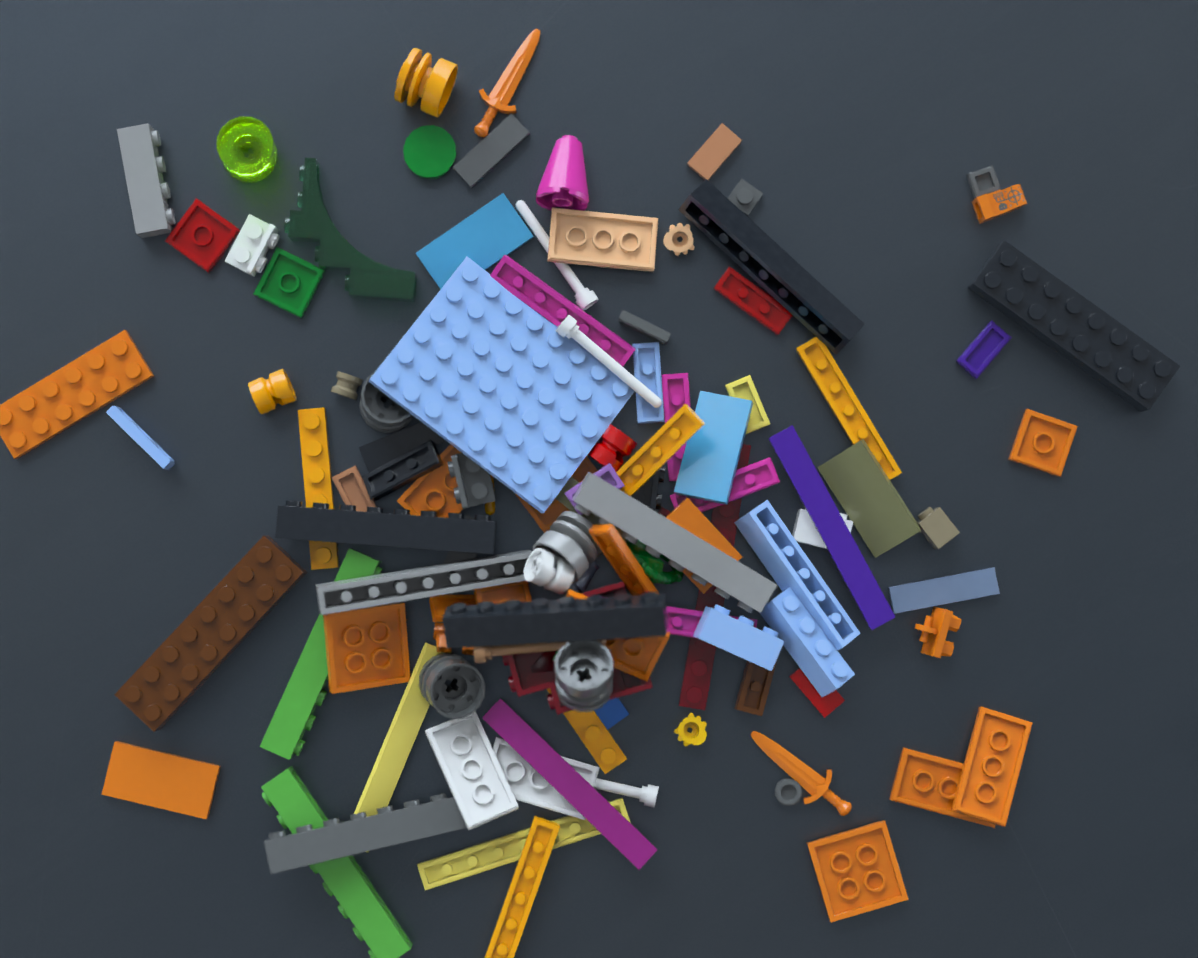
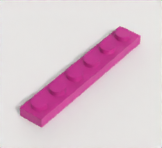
M506 254L490 274L494 280L557 327L568 315H571L577 321L576 324L579 326V330L622 367L636 348Z

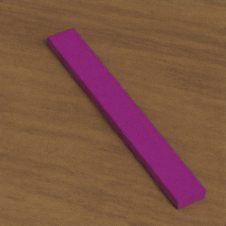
M501 698L482 717L488 725L636 868L640 869L658 850Z

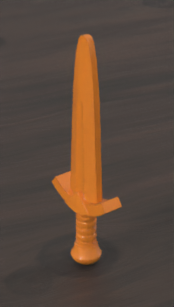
M539 29L533 30L519 47L489 96L485 93L484 88L479 90L482 100L489 108L480 123L474 127V132L478 136L486 137L488 135L489 127L497 112L503 114L517 113L515 105H508L535 52L540 38Z
M757 731L751 732L752 739L765 754L810 794L808 797H803L804 804L814 802L823 796L824 799L836 807L841 816L850 813L852 809L851 803L841 800L840 797L828 788L832 779V769H826V778H824L772 739Z

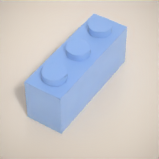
M715 605L714 609L705 607L693 634L694 637L772 671L784 644L783 640L777 638L778 632L765 626L761 631L753 627L754 621L741 615L738 620L730 617V610L719 605Z

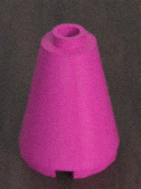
M564 135L556 140L536 192V203L547 210L552 211V207L582 211L587 209L589 194L583 146L575 136Z

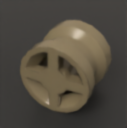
M338 371L336 375L338 380L336 385L332 386L331 392L357 400L358 394L356 391L362 385L363 380Z

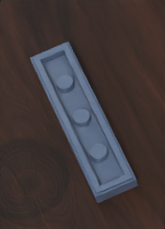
M995 567L888 587L894 614L1000 594Z

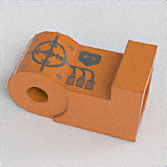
M1016 184L1003 190L978 196L972 201V205L979 223L982 224L1027 205V201L1021 185Z

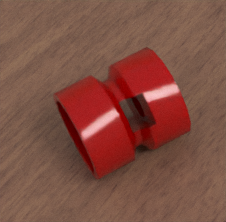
M610 424L601 436L602 442H596L588 456L603 467L610 463L615 472H617L624 464L623 457L630 456L637 443Z

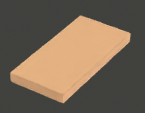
M552 207L547 262L654 272L658 218Z

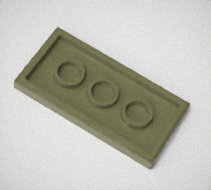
M864 439L818 467V470L850 520L853 521L854 526L875 558L922 530Z

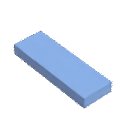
M659 342L632 344L636 348L633 352L634 377L662 401L661 406L655 408L636 393L637 423L664 422Z
M112 406L106 412L163 469L169 470L175 464V461L120 407Z

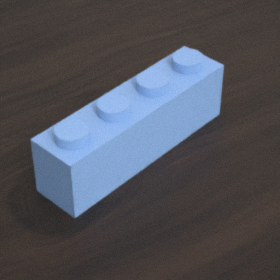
M791 587L766 603L760 613L772 630L779 633L777 637L784 641L783 646L821 697L838 689L855 675Z

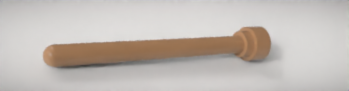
M604 639V640H595V641L600 642V643L603 644V645L606 644V639ZM568 642L473 647L475 663H486L488 659H492V656L560 650Z

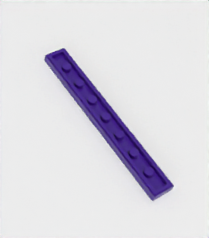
M793 425L769 437L768 439L870 630L895 618L892 609Z

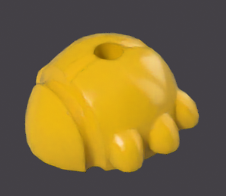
M689 713L680 722L674 733L679 735L677 739L678 741H683L685 747L691 744L700 745L706 740L707 731H705L707 723L701 722L700 716L694 717L693 713ZM688 728L692 729L690 733L687 731Z

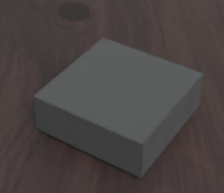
M993 165L966 175L974 199L978 196L1001 190Z

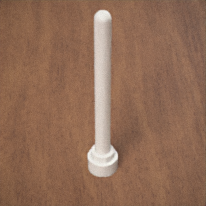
M522 200L517 201L516 209L548 253L549 236L526 203ZM554 262L576 295L574 297L577 300L575 303L580 309L584 311L599 300L593 290L590 291L588 287L584 288L568 264Z
M568 315L555 330L563 338L565 336L569 339L572 337L655 408L661 406V399L583 334L576 324L577 321L571 315Z
M597 778L594 788L638 798L639 802L644 803V806L654 808L659 786L648 784V787L642 786V788Z

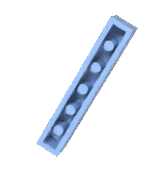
M768 500L734 522L781 591L783 592L791 587L837 650L843 648L861 634Z

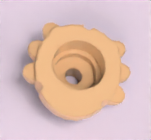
M678 223L676 227L670 225L669 232L664 236L663 243L665 247L670 251L673 250L676 256H679L681 252L686 255L688 250H694V238L692 237L690 225L686 224L683 226L682 223ZM678 237H682L681 242H678Z

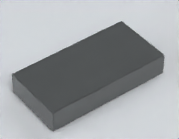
M625 310L622 311L619 317L620 324L663 345L667 344L671 333Z

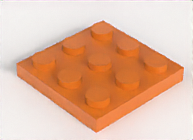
M403 601L323 615L329 692L335 694L409 682L410 664L406 612Z
M885 820L807 842L831 923L909 900Z

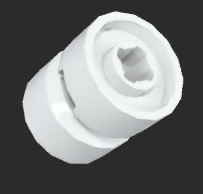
M541 548L535 549L530 554L524 568L525 580L538 586H544L545 589L557 594H563L568 590L575 575V571L567 559L559 556L556 557L553 553Z

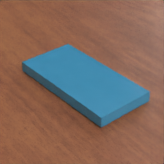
M502 193L416 252V255L441 290L466 257L486 271L497 264L505 254L507 256L533 239L534 236L505 194Z
M700 391L695 413L703 420L705 425L686 443L674 489L675 494L725 505L728 504L753 407L751 400Z

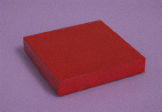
M196 198L165 242L210 273L241 230Z

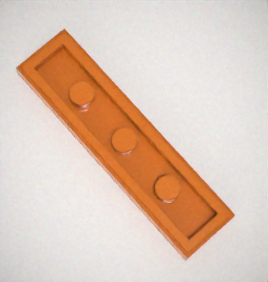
M593 524L589 529L590 535L622 582H624L631 595H642L646 592L660 594L614 525Z

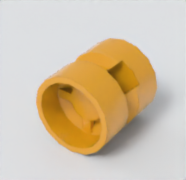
M284 369L270 373L268 379L260 377L248 382L251 396L260 414L275 410L277 404L285 406L297 401L291 381Z

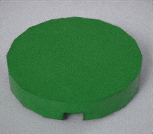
M434 125L421 126L413 130L406 138L403 147L404 160L409 169L417 176L425 179H436L443 176L454 166L457 157L456 145L451 135L443 128Z

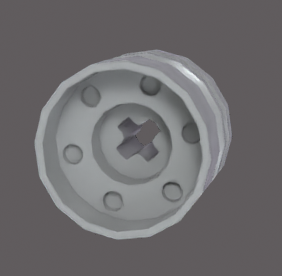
M563 511L550 526V531H546L533 545V551L541 548L553 553L556 557L559 556L567 559L575 571L572 583H576L589 568V564H592L597 559V556L602 553L589 533V529L593 524L583 516L572 511Z

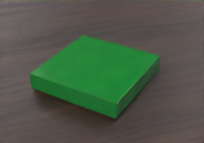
M277 247L253 295L302 319L326 271Z

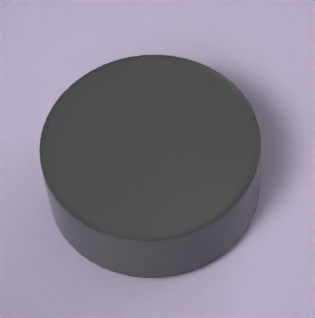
M784 778L775 786V797L781 804L792 806L800 801L802 788L794 779Z

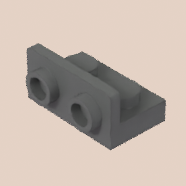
M463 453L451 455L452 461L448 462V468L451 478L456 477L458 487L454 488V495L457 504L462 503V508L465 509L496 501L491 475Z

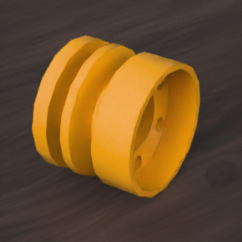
M415 47L409 53L399 71L394 99L397 102L403 103L407 98V105L412 107L420 97L422 98L421 111L438 118L451 95L458 72V64L440 58L432 68V54L426 53L422 58V50Z

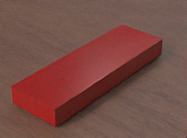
M730 266L713 288L776 335L780 334L793 316L777 300Z

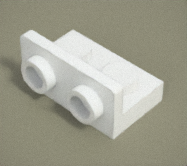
M249 214L225 262L255 277L257 272L261 273L267 263L265 256L269 249H274L280 237L277 234L279 229Z

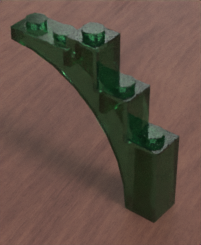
M305 157V163L300 165L299 180L303 181V190L299 191L297 196V206L301 208V211L290 210V217L285 218V233H288V237L292 241L320 243V246L315 247V262H319L318 266L321 269L350 271V275L345 277V291H349L351 298L416 302L417 274L415 272L394 269L375 262L357 251L342 237L332 223L324 205L320 187L319 162L316 158Z

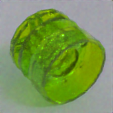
M240 116L229 120L221 128L217 136V151L226 171L233 178L242 182L255 183L265 179L273 172L277 163V149L269 128L262 121L253 117ZM249 149H252L254 154H249L248 158L245 157L244 153H248Z

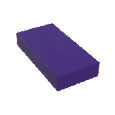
M991 320L955 362L976 379L1012 337Z

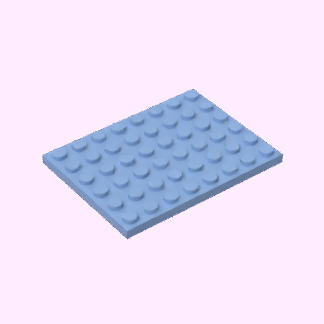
M468 257L464 259L369 379V382L542 514L634 393L631 387L572 337L570 339L566 336L563 338L555 331L558 328L556 325L510 293L494 280L487 271Z

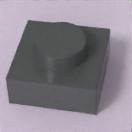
M740 179L728 199L748 217L763 193L743 179Z

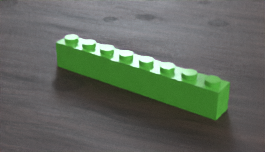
M349 548L334 582L381 574L383 568L379 567L381 561L353 548ZM321 613L316 620L260 745L261 748L288 760L292 759L294 755H300L305 741L301 740L305 730H311L316 720L313 712L317 705L322 706L327 695V691L324 688L329 679L324 619Z
M292 766L261 787L264 791L261 793L263 799L270 807L272 805L279 813L277 815L278 821L284 829L289 828L292 834L296 833L297 827L312 824L313 829L324 827L323 821L328 820ZM353 855L309 865L315 874L319 872L324 882L322 885L330 896L334 895L340 903L338 909L343 917L351 919L355 925L353 927L355 935L361 942L365 940L370 948L368 953L371 958H399L411 949L412 942Z

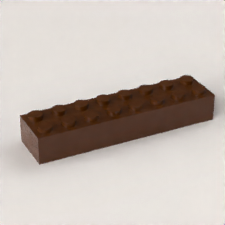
M264 535L114 695L153 732L160 730L308 572L270 536Z

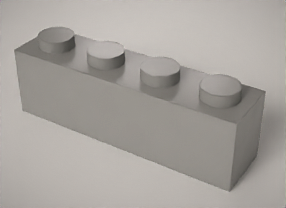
M149 123L117 129L136 234L141 238L171 233L173 230L172 225L176 221L173 209L168 207L167 199L171 198L168 183H164L162 173L166 172V166L163 156L159 157L158 146H161L158 130L154 131V128Z

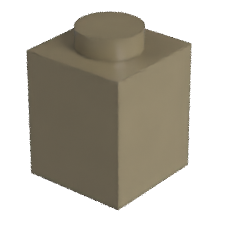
M928 507L918 515L920 520L917 523L922 529L920 532L934 549H940L960 533L940 507L935 509Z

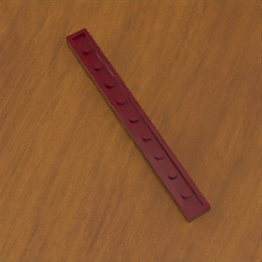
M743 444L736 470L748 466L751 445ZM742 498L731 501L727 505L723 504L713 508L710 522L733 547L737 530L734 522L739 519ZM712 585L704 594L698 589L695 610L704 611L706 606L714 609L715 605L723 607L725 598L714 592L716 589L715 585ZM690 637L678 705L705 710L716 646L698 638Z

